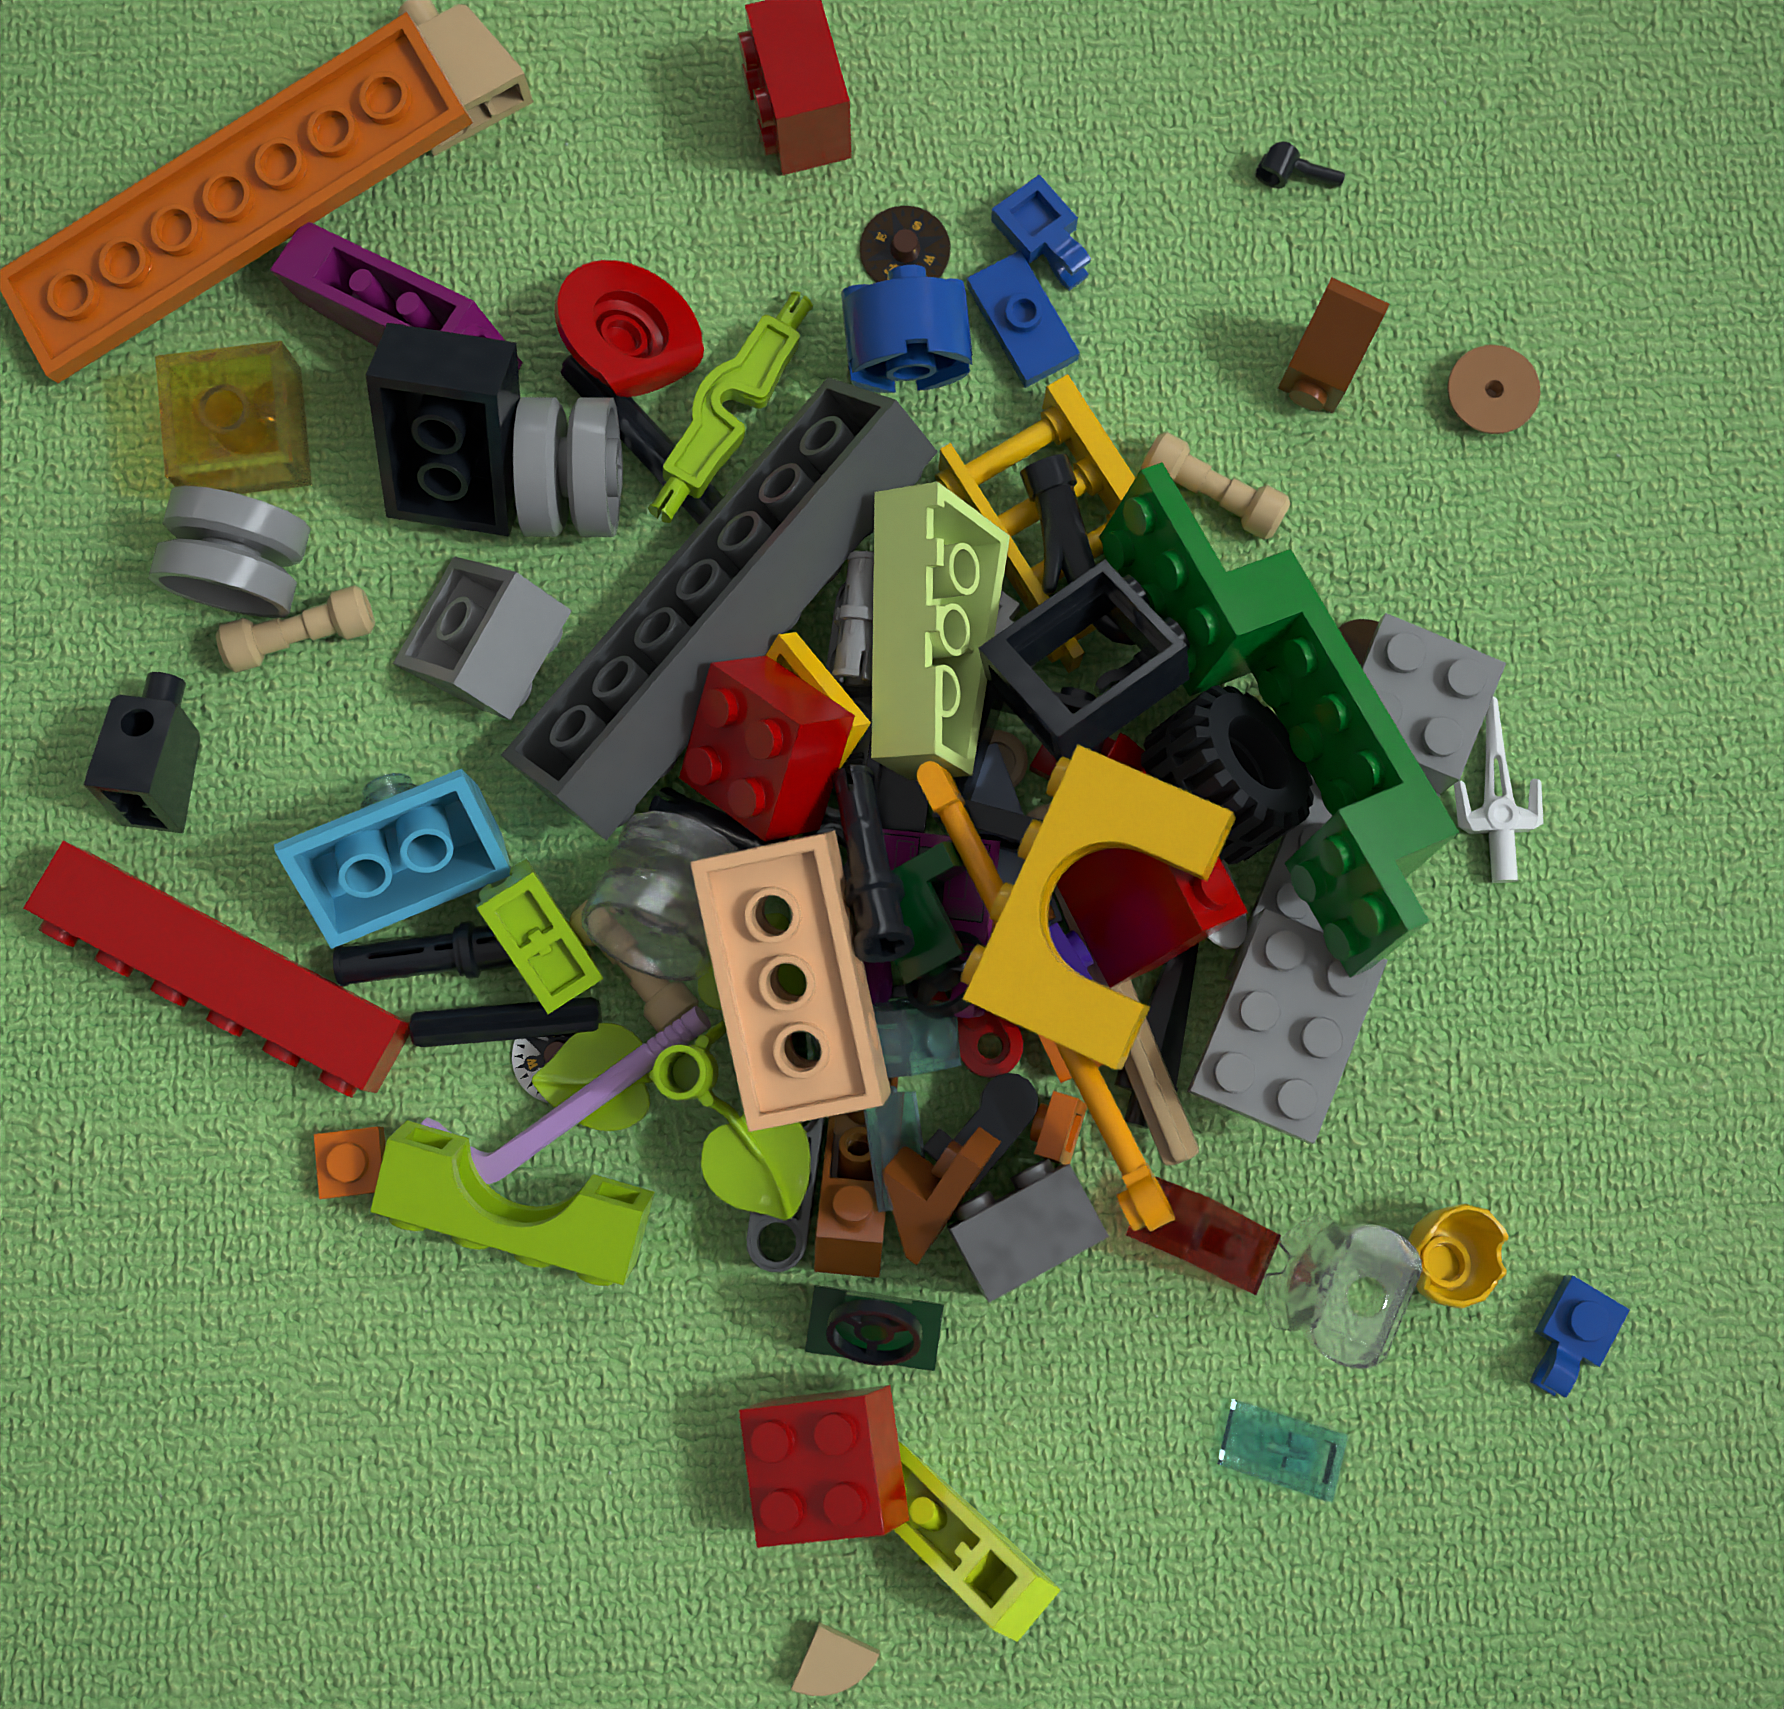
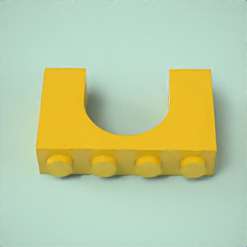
M1077 745L1071 760L1062 756L1052 772L1046 794L1054 798L1043 822L1034 819L1024 834L1018 850V857L1025 859V862L1015 884L1005 882L995 898L989 919L997 922L987 946L984 947L977 944L967 960L961 976V982L969 986L963 999L1114 1070H1121L1150 1006L1086 978L1064 961L1052 941L1048 924L1049 903L1053 890L1060 877L1073 863L1092 852L1108 848L1135 850L1207 881L1235 821V817L1230 810Z

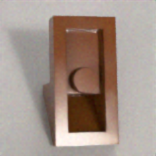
M981 1127L977 1128L964 1146L952 1140L935 1165L912 1149L904 1146L883 1169V1180L905 1257L915 1265H918L954 1214L955 1209L958 1208L1001 1143V1141Z

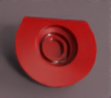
M617 260L589 262L573 270L565 278L558 290L554 305L556 326L564 345L585 370L611 388L617 396L635 397L666 387L695 370L703 359L704 345L702 343V333L691 307L668 282L645 268Z

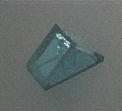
M1232 1399L1217 1464L1323 1501L1333 1502L1348 1434L1329 1424Z

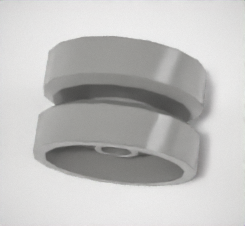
M556 397L520 398L516 409L514 425L513 473L516 511L519 526L524 537L559 536L566 526L569 507L572 522L581 537L616 536L619 525L623 484V458L614 398H578L571 409L568 425L564 409Z
M197 486L172 488L162 524L177 539L157 544L148 579L156 586L175 595L211 607L250 616L267 618L286 617L290 613L297 582L282 567L296 565L303 560L311 530L306 522L286 510L237 493Z

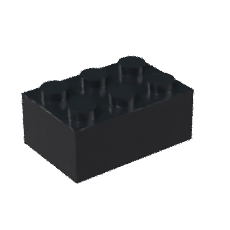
M387 323L366 372L386 518L509 537L517 515L513 473L514 425L516 409L520 400L516 342Z

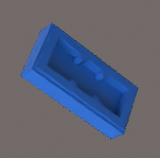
M1021 250L967 277V289L1025 388L1078 361L1080 352Z

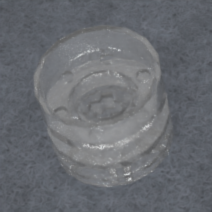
M658 811L634 814L625 823L619 835V844L612 849L608 857L609 869L598 878L581 913L582 927L591 941L602 951L633 970L659 979L679 982L697 980L709 971L712 961L690 862L740 850L725 836L690 818L675 813Z

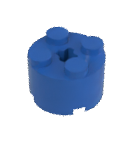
M903 265L895 267L888 272L889 280L870 285H852L842 290L841 298L847 361L851 382L854 386L872 392L896 393L895 381L916 380L917 391L952 384L970 373L969 364L973 365V353L964 281L960 279L927 277L925 267L920 265Z

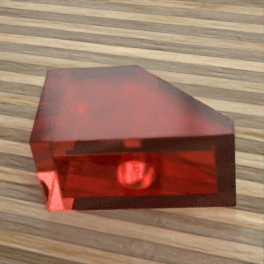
M1156 1177L1172 1208L1175 1220L1152 1231H1149L1146 1226L1134 1231L1130 1225L1126 1236L1246 1292L1257 1295L1281 1235L1210 1197Z

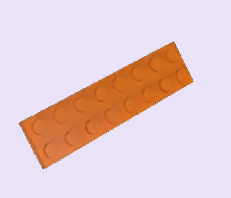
M405 12L1 268L0 292L45 375L53 381L60 383L288 240L304 224L308 222L315 223L471 125L473 121L415 22Z

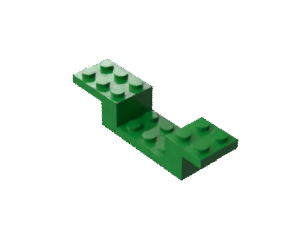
M1163 462L1141 469L1099 536L1103 545L1104 555L1108 563L1118 570L1121 577L1129 574L1137 580L1149 599V606L1162 620L1166 617L1172 618L1185 632L1190 642V649L1187 651L1190 679L1183 683V686L1189 697L1206 691L1210 687L1221 685L1252 673L1257 681L1262 699L1273 708L1278 719L1285 726L1294 754L1299 760L1305 762L1308 771L1321 791L1323 804L1332 817L1284 864L1290 872L1291 883L1296 894L1303 901L1307 902L1323 930L1324 941L1329 952L1341 962L1349 978L1354 977L1374 967L1430 922L1406 878L1460 832L1293 551L1288 549L1226 572Z

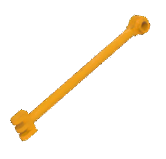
M925 762L917 770V780L933 811L939 814L990 915L995 898L1004 883L964 807L966 803L952 775L936 762ZM1055 1042L1122 1174L1127 1190L1117 1194V1199L1133 1230L1137 1231L1146 1226L1149 1231H1152L1175 1220L1172 1208L1148 1163H1146L1095 1061Z

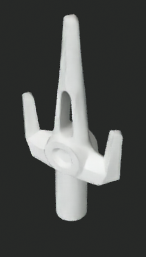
M1493 696L1486 713V766L1483 807L1471 811L1464 782H1456L1454 790L1458 827L1469 834L1489 835L1492 883H1510L1518 881L1514 833L1529 832L1543 824L1542 785L1539 779H1532L1530 781L1528 810L1516 806L1506 761L1498 700ZM1495 758L1499 764L1502 796L1499 797L1494 794Z

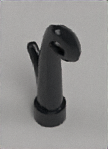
M1057 454L1043 458L1020 471L1029 500L1035 502L1041 523L1044 546L1042 588L1043 592L1047 595H1052L1056 591L1061 569L1068 584H1070L1096 566L1074 490L1077 480L1067 454ZM1107 614L1093 623L1098 632L1112 642L1136 645Z

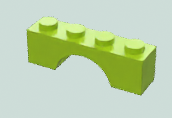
M407 1120L387 1139L370 1212L388 1217L392 1225L403 1230L423 1231L430 1229L450 1235L453 1242L465 1248L486 1249L492 1247L514 1254V1258L518 1262L527 1266L545 1268L554 1265L576 1272L578 1278L589 1284L609 1286L616 1283L624 1286L638 1259L655 1192L592 1174L579 1191L559 1203L547 1206L518 1204L504 1198L484 1182L474 1165L469 1138Z

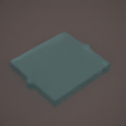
M890 1086L891 1093L883 1106L864 1109L878 1212L894 1210L888 1188L883 1180V1170L898 1151L906 1146L925 1158V1152L922 1149L924 1145L916 1091L898 1092L895 1086Z

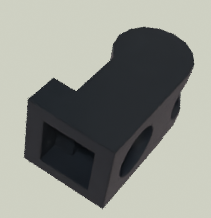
M1005 1073L996 1076L985 1085L980 1094L979 1109L958 1134L952 1139L939 1128L923 1146L922 1150L937 1162L952 1140L964 1146L978 1127H981L1001 1141L970 1188V1191H973L1032 1121L1038 1107V1096L1034 1086L1028 1079L1019 1074Z

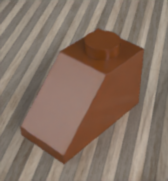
M1331 277L1278 389L1289 393L1290 399L1305 409L1312 411H1321L1323 409L1333 414L1349 387L1390 304Z

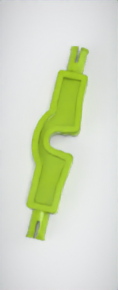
M792 291L776 318L767 314L763 315L735 358L718 365L701 382L693 400L692 422L663 465V479L666 483L653 503L648 507L649 512L658 519L661 515L662 522L671 523L687 495L689 494L694 498L701 497L718 470L742 444L746 427L743 422H740L722 407V404L725 401L734 400L757 409L767 406L783 371L798 350L800 333L796 330L808 312L813 308V303L807 296L804 295L800 301L801 293Z

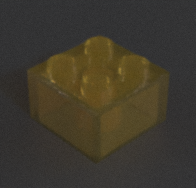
M282 341L155 356L165 477L175 487H208L245 494L312 485L301 367Z

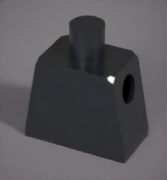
M150 672L146 677L142 697L117 695L111 699L85 777L84 786L121 826L184 833L200 745V732L181 708L186 682L175 675L163 672Z

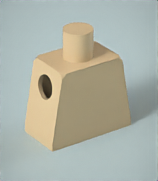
M407 0L402 4L398 11V16L407 12L415 22L473 121L471 125L432 148L430 151L433 156L533 103L525 74L520 65L467 5L457 4L439 14L431 0Z

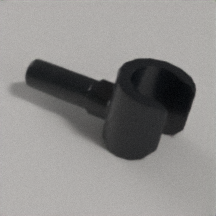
M1285 141L1272 145L1268 152L1264 154L1255 171V177L1261 183L1276 189L1285 187L1291 174L1339 188L1342 186L1345 178V172L1310 163L1308 160L1300 158L1298 149Z

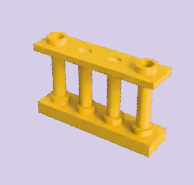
M1068 374L1046 386L1042 406L1044 411L1040 413L1041 420L965 465L952 444H947L940 449L938 466L940 472L935 475L936 482L938 481L1010 536L1004 573L1029 612L1049 599V596L1043 592L1042 588L1044 560L1030 568L1011 537L1040 520L1036 504L1027 498L997 516L980 490L979 485L1054 441L1057 445L1065 442L1077 461L1073 464V472L1077 480V484L1074 486L1076 497L1078 498L1086 492L1090 496L1098 493L1110 512L1106 516L1107 522L1087 534L1093 558L1095 559L1104 553L1099 536L1135 480V476ZM1061 569V573H1060L1059 580H1060L1061 578L1065 577V575H1064L1062 569ZM1091 624L1046 657L1052 663L1060 659L1067 672H1072L1080 666L1085 653L1078 640L1095 631L1096 628Z

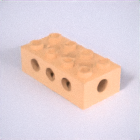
M835 830L690 862L748 1132L883 1106L891 1090L864 963L855 956L853 940L857 935L853 912L846 906L844 890L846 888V879ZM770 895L783 898L792 910V922L786 930L775 928L766 919L764 906ZM782 963L794 964L803 971L807 980L805 994L794 995L787 992L781 986L778 971ZM795 1031L809 1032L818 1039L821 1046L820 1059L808 1060L801 1057L795 1051L792 1043Z

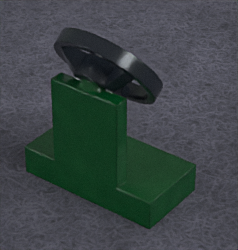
M941 842L891 870L903 880L905 896L900 902L904 925L912 930L915 943L913 949L908 954L894 960L905 982L906 994L910 1003L923 1015L936 1019L958 1014L972 1004L963 999L966 988L958 997L946 1004L927 1006L938 991H949L961 981L966 962L959 958L966 953L961 943H968L974 946L979 944L986 947L975 935L966 931L954 930L934 888L967 871L953 842ZM852 911V912H853L854 921H855V926H856L855 914H854V911Z
M815 1285L805 1352L848 1358L867 1365H896L935 1371L944 1304Z

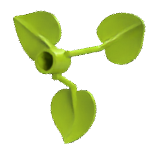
M772 913L765 915L768 922L775 928L786 930L790 927L788 918L783 914ZM708 951L699 969L698 993L706 1005L722 1010L711 956ZM782 963L778 971L781 986L791 994H805L807 980L803 971L794 964ZM724 1018L705 1035H700L694 1045H674L663 1050L656 1058L651 1071L579 1122L583 1126L599 1131H618L632 1127L648 1113L650 1096L645 1083L654 1082L657 1089L664 1096L674 1100L699 1099L703 1106L711 1107L723 1115L730 1123L715 1128L708 1135L701 1153V1169L704 1179L709 1188L725 1203L741 1210L788 1220L798 1211L808 1187L811 1165L810 1147L801 1122L748 1132L744 1112L740 1116L731 1105L717 1097L712 1091L718 1080L719 1070L717 1061L709 1050L727 1032ZM599 1023L597 1030L576 1033L569 1038L554 1057L534 1074L532 1083L543 1098L555 1108L637 1049L643 1042L635 1033L624 1026L614 1023Z

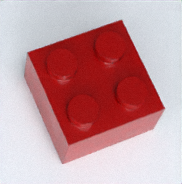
M763 0L745 5L748 30L737 33L744 62L741 66L750 101L755 100L759 116L757 126L765 156L776 154L782 176L851 159L850 100L822 0Z
M767 655L712 662L709 667L679 778L764 842L820 830L833 788L832 777L839 769L855 715Z
M891 1385L767 1399L739 1410L757 1548L883 1536L909 1521Z

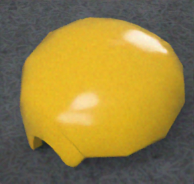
M1458 1204L1429 1212L1414 1225L1408 1238L1406 1249L1407 1267L1412 1283L1416 1286L1418 1292L1431 1303L1451 1308L1463 1309L1485 1301L1498 1284V1280H1501L1507 1273L1502 1263V1245L1508 1240L1506 1229L1489 1210L1469 1204Z

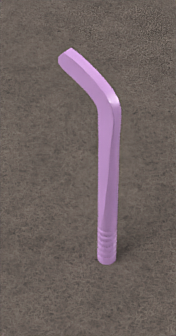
M694 1006L683 1014L680 1019H676L672 1025L665 1027L664 1031L657 1033L647 1043H643L495 1151L487 1153L470 1146L474 1165L484 1182L492 1184L501 1180L653 1069L656 1058L663 1050L674 1045H687L698 1035L711 1027V1023L705 1012L700 1007ZM428 1117L421 1123L425 1126L450 1132L439 1122Z

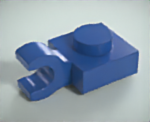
M1040 174L992 208L991 222L1017 251L1021 250L1028 264L1044 254L1058 281L1069 291L1088 277V272L1084 269V266L1091 262V257L1083 246L1070 236L1077 228L1078 217Z
M1564 1275L1534 1331L1549 1340L1551 1344L1537 1365L1530 1383L1552 1396L1559 1394L1566 1398L1579 1375L1581 1360L1593 1367L1601 1366L1630 1309L1577 1277Z

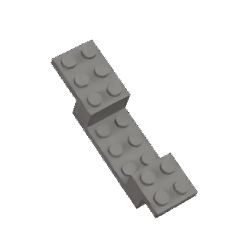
M1385 613L1379 620L1361 667L1439 797L1442 792L1460 780L1506 663ZM1313 777V785L1310 788L1314 794L1313 805L1309 807L1310 814L1300 825L1282 836L1248 919L1245 940L1236 949L1226 973L1225 979L1232 982L1187 1090L1188 1093L1307 1144H1315L1388 961L1384 958L1371 969L1349 978L1341 962L1329 952L1324 941L1323 930L1307 902L1303 901L1296 894L1292 886L1290 872L1284 863L1332 817L1323 804L1321 791Z

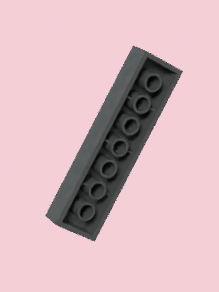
M827 377L501 756L549 799L607 840L618 827L625 824L631 818L636 805L659 778H662L672 770L678 756L687 747L710 664L712 662L764 656L778 634L787 632L798 622L801 612L820 589L839 574L842 564L849 554L855 550L865 537L874 532V493L913 486L920 479L925 466L938 451L897 400Z

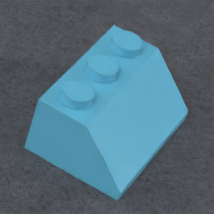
M462 768L274 844L276 855L331 949L511 876L509 874L511 866L502 832L479 786Z

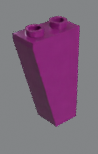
M311 222L304 224L296 230L270 269L301 303L376 347L387 323L505 341L473 300ZM518 357V370H519L520 367L522 366L523 362H522V361L520 360V358Z

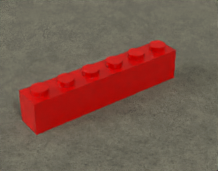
M64 840L23 909L43 919L38 928L40 932L73 948L79 939L99 949L94 960L101 965L126 977H130L134 968L155 979L149 989L155 994L182 1007H185L191 998L211 1009L205 1018L206 1021L237 1037H241L245 1028L267 1039L261 1049L262 1051L293 1067H297L301 1058L323 1069L318 1081L353 1098L357 1089L378 1093L410 1035L409 1022L340 987V985L91 852Z

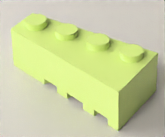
M938 481L874 493L871 759L908 780H917L918 768L921 764L928 761L938 763L949 771L952 777L972 776L987 686V678L978 647L995 635L1010 536Z

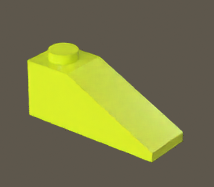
M899 1441L909 1521L897 1527L894 1531L992 1630L1018 1642L1061 1589L1014 1543L907 1446Z

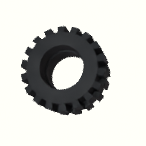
M1219 685L1210 687L1151 731L1152 733L1145 738L1143 743L1145 752L1141 754V765L1146 771V775L1232 811L1235 821L1219 854L1220 860H1224L1228 865L1238 864L1242 860L1246 861L1300 825L1310 814L1309 807L1313 805L1314 794L1310 788L1313 785V781L1305 762L1299 760L1294 754L1289 742V733L1277 715L1268 706H1263L1256 697L1248 692L1243 694L1238 688L1228 685L1224 688Z

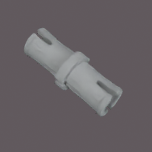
M855 551L851 552L847 559L848 569L843 605L835 610L834 623L839 627L834 669L831 675L838 683H842L843 678L846 677V686L867 687L872 685L874 552Z

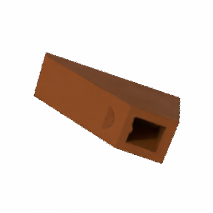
M886 1068L891 1093L883 1106L829 1116L816 1229L814 1272L879 1278L887 1202L883 1169L891 1160L899 1069Z

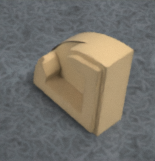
M819 1622L792 1683L791 1690L810 1696H827L847 1690L869 1673L880 1655V1650Z

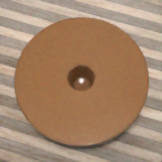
M1484 345L1468 351L1456 362L1448 380V397L1456 415L1469 427L1483 433L1504 434L1520 428L1532 417L1540 400V382L1532 364L1519 352L1501 345Z

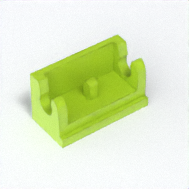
M526 858L511 867L509 873L511 877L496 887H493L491 884L484 886L479 892L481 902L476 905V908L545 1011L550 1014L604 978L595 961Z

